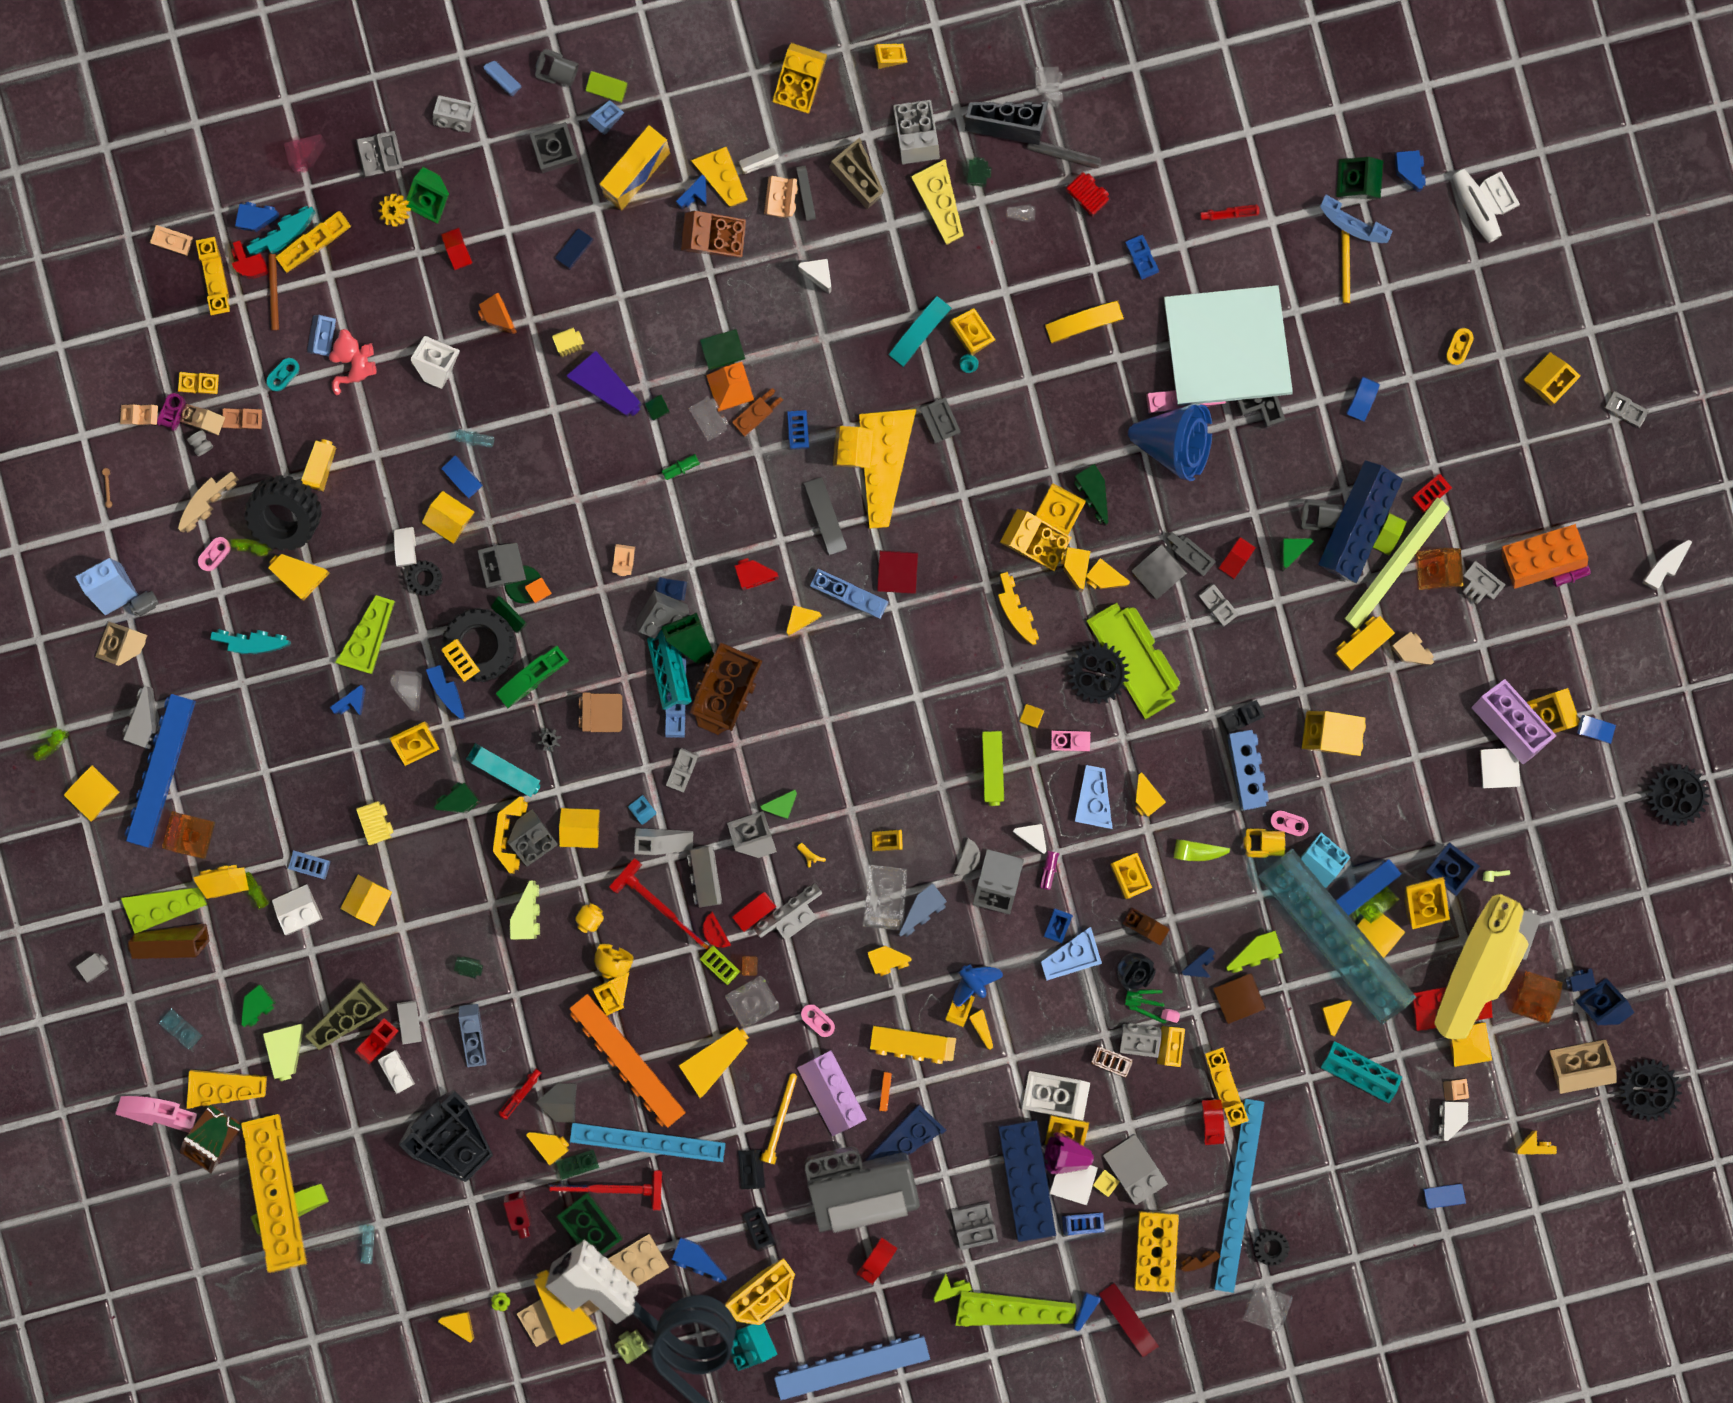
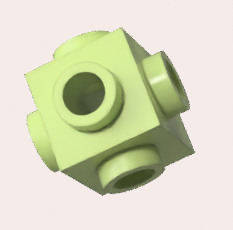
M637 1329L632 1333L626 1331L619 1336L620 1341L614 1344L627 1364L650 1349Z

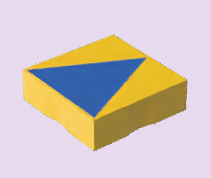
M648 125L600 183L604 197L622 211L670 154L667 139Z

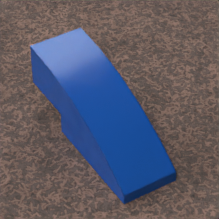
M441 665L426 669L429 680L442 702L461 720L466 719L455 682L447 683Z

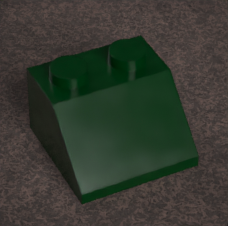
M1372 157L1339 159L1337 197L1352 199L1381 198L1383 160Z

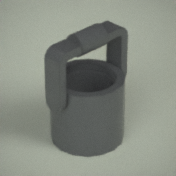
M544 49L537 58L535 76L550 83L559 82L571 87L576 77L579 63L563 58V55ZM545 54L555 57L549 76L540 73L545 62Z
M1306 499L1300 514L1302 528L1309 530L1334 529L1342 513V505L1328 504L1324 500ZM1308 505L1318 506L1316 524L1306 523L1309 512Z

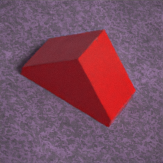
M460 228L441 234L454 270L473 264Z
M1240 537L1218 569L1235 579L1256 547Z

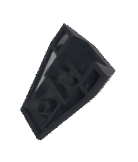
M455 1090L438 1097L409 1125L399 1142V1146L413 1159L464 1182H467L493 1156L468 1103Z

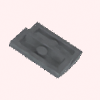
M395 131L376 134L373 137L357 139L355 141L364 178L404 168Z
M1163 544L1132 570L1134 575L1156 600L1187 574V571Z
M989 1201L951 1210L960 1250L998 1242Z

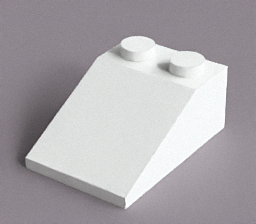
M1029 1071L1022 1109L1083 1121L1090 1083Z

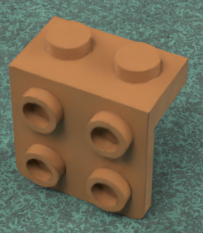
M583 693V697H579V708L583 709V715L579 716V728H582L583 732L622 731L621 694Z

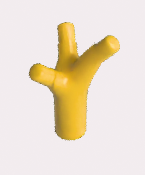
M803 843L797 846V849L805 856L808 867H811V861L814 863L826 861V858L815 855Z

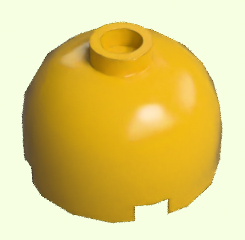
M600 944L595 953L594 961L602 976L607 979H613V977H622L628 973L634 960L633 955L620 947L618 951L612 949L613 945Z

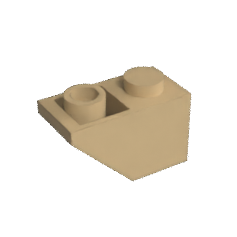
M186 404L185 409L182 411L180 422L219 435L225 417L212 411Z
M1409 632L1391 646L1402 662L1428 666L1434 663L1432 660L1434 656L1429 649L1422 647L1420 644L1422 640L1416 633L1412 634V632Z

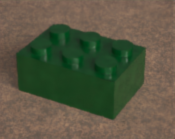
M589 1192L557 1216L577 1244L585 1240L594 1246L601 1255L624 1238Z

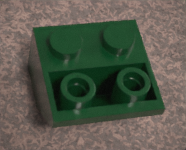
M459 782L450 789L452 792L448 796L442 795L435 801L437 805L434 808L438 811L467 814L482 801L467 783L462 784Z

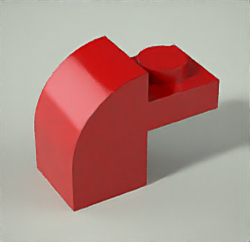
M240 240L233 242L232 254L234 259L239 261L232 263V266L241 276L255 279L269 274L261 253L247 258L243 243Z
M384 1018L372 1030L369 1037L356 1049L355 1053L370 1064L389 1045L399 1030Z
M1221 1099L1202 1101L1205 1145L1224 1144L1225 1126Z
M881 1237L857 1272V1275L873 1285L893 1257L897 1248Z

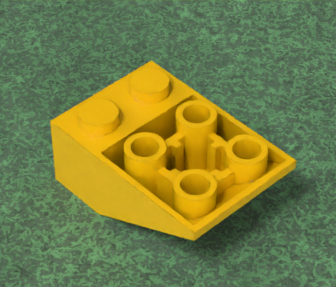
M791 43L787 49L773 102L809 113L827 54Z
M1017 509L1000 543L1055 571L1062 553L1066 550L1072 537L1033 514Z

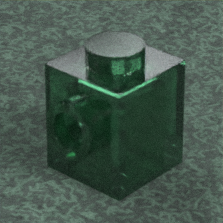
M974 157L973 160H969L967 186L986 187L987 178H991L992 167H988V161H984V158Z

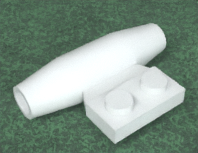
M1465 169L1455 173L1452 179L1456 191L1475 227L1488 243L1500 238L1502 234L1495 214L1503 215L1520 205L1502 171L1485 179L1480 187Z

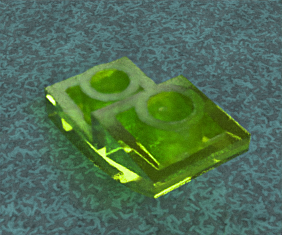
M248 539L231 540V547L237 548V551H247L248 547H251V552L257 554L258 557L267 556L268 552H273V549L268 547L269 545Z
M62 729L52 732V737L47 738L51 746L45 744L37 748L38 752L33 754L36 761H41L58 750L70 735L69 732L66 730L62 731Z
M1386 886L1365 902L1358 911L1370 923H1373L1385 911L1394 906L1399 901V898Z

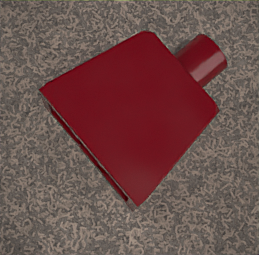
M524 1190L505 1195L504 1206L511 1230H517L519 1239L529 1237L528 1227L531 1226V1217Z

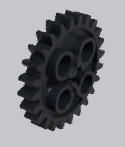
M1097 642L1096 647L1092 643H1089V649L1083 646V653L1076 651L1078 658H1071L1075 664L1068 665L1073 669V671L1068 672V675L1073 676L1069 682L1075 683L1072 690L1079 689L1077 696L1083 693V700L1090 697V703L1097 699L1098 704H1101L1102 699L1106 703L1109 702V697L1115 700V693L1122 695L1120 688H1127L1123 682H1129L1125 675L1130 674V671L1125 670L1129 664H1123L1126 656L1119 657L1121 650L1115 653L1114 645L1108 649V643L1101 647L1100 642ZM1089 656L1096 658V666L1091 667L1088 665L1087 659ZM1107 661H1113L1115 663L1116 667L1114 671H1108L1106 669ZM1085 667L1096 671L1101 668L1102 673L1112 674L1116 677L1113 679L1101 675L1097 678L1096 673L1086 672L1082 669ZM1084 675H1090L1092 677V683L1090 685H1086L1083 683L1082 679ZM1107 679L1110 681L1111 687L1109 690L1101 687L1102 680Z
M1677 764L1676 769H1674L1673 765H1669V771L1664 767L1662 768L1663 774L1656 772L1657 779H1650L1654 785L1647 786L1652 790L1651 793L1646 794L1652 798L1647 803H1653L1654 806L1651 807L1650 811L1656 810L1655 817L1661 815V822L1668 819V825H1672L1673 821H1675V825L1679 826L1680 821H1682L1683 825L1686 826L1687 820L1691 823L1695 822L1694 816L1701 818L1698 813L1699 811L1706 812L1702 806L1709 805L1705 801V798L1710 797V795L1705 794L1709 787H1703L1706 780L1700 781L1699 778L1702 774L1695 775V768L1688 771V765H1685L1683 769H1681L1680 764ZM1669 778H1673L1676 781V786L1673 789L1667 785ZM1681 779H1684V783L1680 789V781ZM1688 783L1694 786L1692 794L1686 792V785ZM1680 789L1679 794L1682 795V798L1677 799L1674 793ZM1665 796L1669 797L1671 801L1668 807L1662 804V799ZM1676 802V810L1673 812L1672 809ZM1682 802H1686L1689 805V810L1686 813L1682 812L1680 808Z
M1643 1059V1065L1637 1061L1636 1068L1629 1066L1630 1073L1623 1072L1627 1078L1620 1079L1624 1086H1618L1619 1089L1623 1090V1093H1620L1619 1096L1625 1098L1621 1104H1628L1625 1110H1633L1631 1116H1635L1638 1113L1639 1120H1642L1645 1116L1647 1122L1650 1121L1651 1117L1654 1121H1657L1658 1116L1665 1119V1112L1671 1115L1670 1108L1677 1109L1674 1102H1680L1676 1096L1682 1094V1092L1677 1091V1088L1681 1087L1682 1084H1676L1679 1077L1672 1076L1675 1070L1668 1071V1064L1662 1067V1061H1658L1655 1065L1654 1059H1651L1650 1064H1648L1646 1059ZM1641 1074L1646 1078L1643 1085H1639L1637 1082V1077ZM1660 1076L1665 1079V1084L1662 1087L1656 1084V1080ZM1651 1085V1088L1667 1090V1093L1651 1092L1649 1096L1648 1092L1634 1091L1633 1088H1650ZM1638 1094L1644 1096L1642 1104H1637L1635 1101ZM1659 1095L1663 1098L1661 1106H1657L1654 1101Z

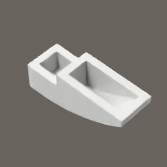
M1688 540L1666 553L1651 568L1642 583L1654 590L1659 589L1666 575L1670 577L1675 575L1692 541Z

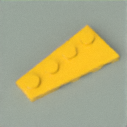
M190 1070L187 1109L265 1097L267 1076Z

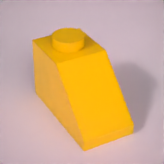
M1101 558L1086 575L1088 580L1086 583L1094 589L1097 587L1099 589L1125 587L1130 583L1128 579Z
M1141 772L1137 778L1135 797L1137 806L1135 809L1141 816L1145 814L1148 817L1166 802Z
M529 1132L526 1135L549 1165L569 1151L567 1148L569 1144L563 1136L559 1138L558 1135Z

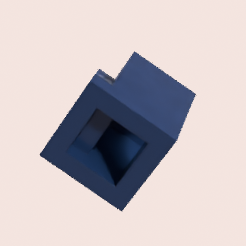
M1592 968L1585 969L1586 973L1583 970L1574 971L1572 976L1566 977L1565 984L1567 989H1570L1571 992L1595 988Z

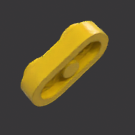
M1461 328L1454 334L1446 353V359L1451 365L1457 366L1464 362L1473 342V334L1469 329ZM1461 335L1466 337L1465 342L1460 341ZM1457 353L1459 358L1453 359L1452 354Z

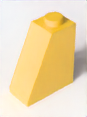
M321 439V442L315 441L301 479L303 481L302 484L324 492L336 447L332 445L333 442Z
M283 554L274 556L269 562L271 565L268 567L303 601L330 574L324 568Z

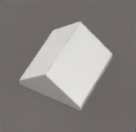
M827 259L803 262L798 265L800 273L830 294L832 289Z

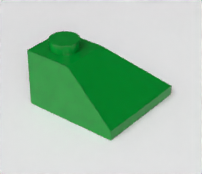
M422 167L414 177L406 199L409 201L406 206L407 208H411L412 211L437 224L440 221L449 196V192L440 175Z

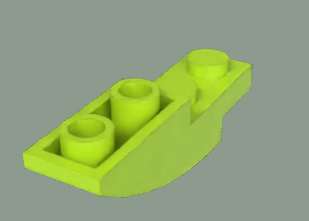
M322 1184L294 1194L298 1217L329 1202ZM257 1213L251 1216L257 1234H261Z

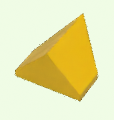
M629 973L593 989L607 1016L624 1008L623 1004Z

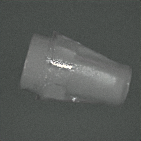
M1026 204L1008 207L1007 218L1030 223V221L1035 220V206Z

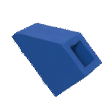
M1420 151L1397 152L1395 154L1396 175L1415 191H1421L1423 186L1426 185L1425 174L1421 173V167H1424L1423 155L1420 156Z
M245 202V205L239 204L235 227L240 230L258 232L279 218V213L272 206L264 205V208L256 207L257 204Z

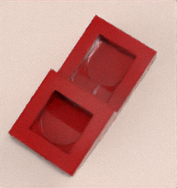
M764 892L732 918L745 932L776 908V905Z

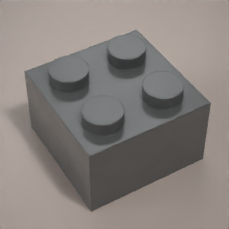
M566 122L529 133L542 173L579 162Z

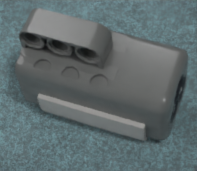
M848 1146L808 1156L805 1160V1171L820 1233L833 1230L836 1233L908 1216L907 1212L917 1210L920 1206L911 1163L907 1153H898L862 1163L858 1149ZM853 1153L856 1155V1158L853 1161H849L846 1159V1156ZM830 1158L838 1160L835 1165H829L827 1161ZM812 1162L819 1164L815 1170L810 1169L808 1166Z

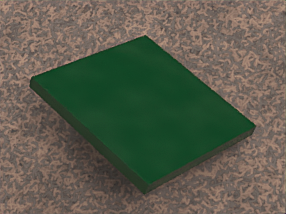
M737 329L700 340L709 370L746 359Z

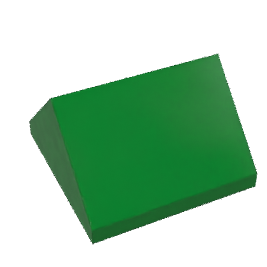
M1283 539L1280 542V569L1282 571L1287 569L1314 541L1312 539Z

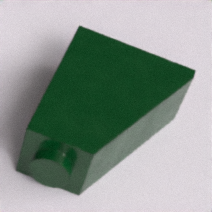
M697 613L661 627L666 641L697 664L714 657L715 654Z

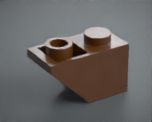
M1131 908L1122 923L1160 946L1170 930L1134 908Z

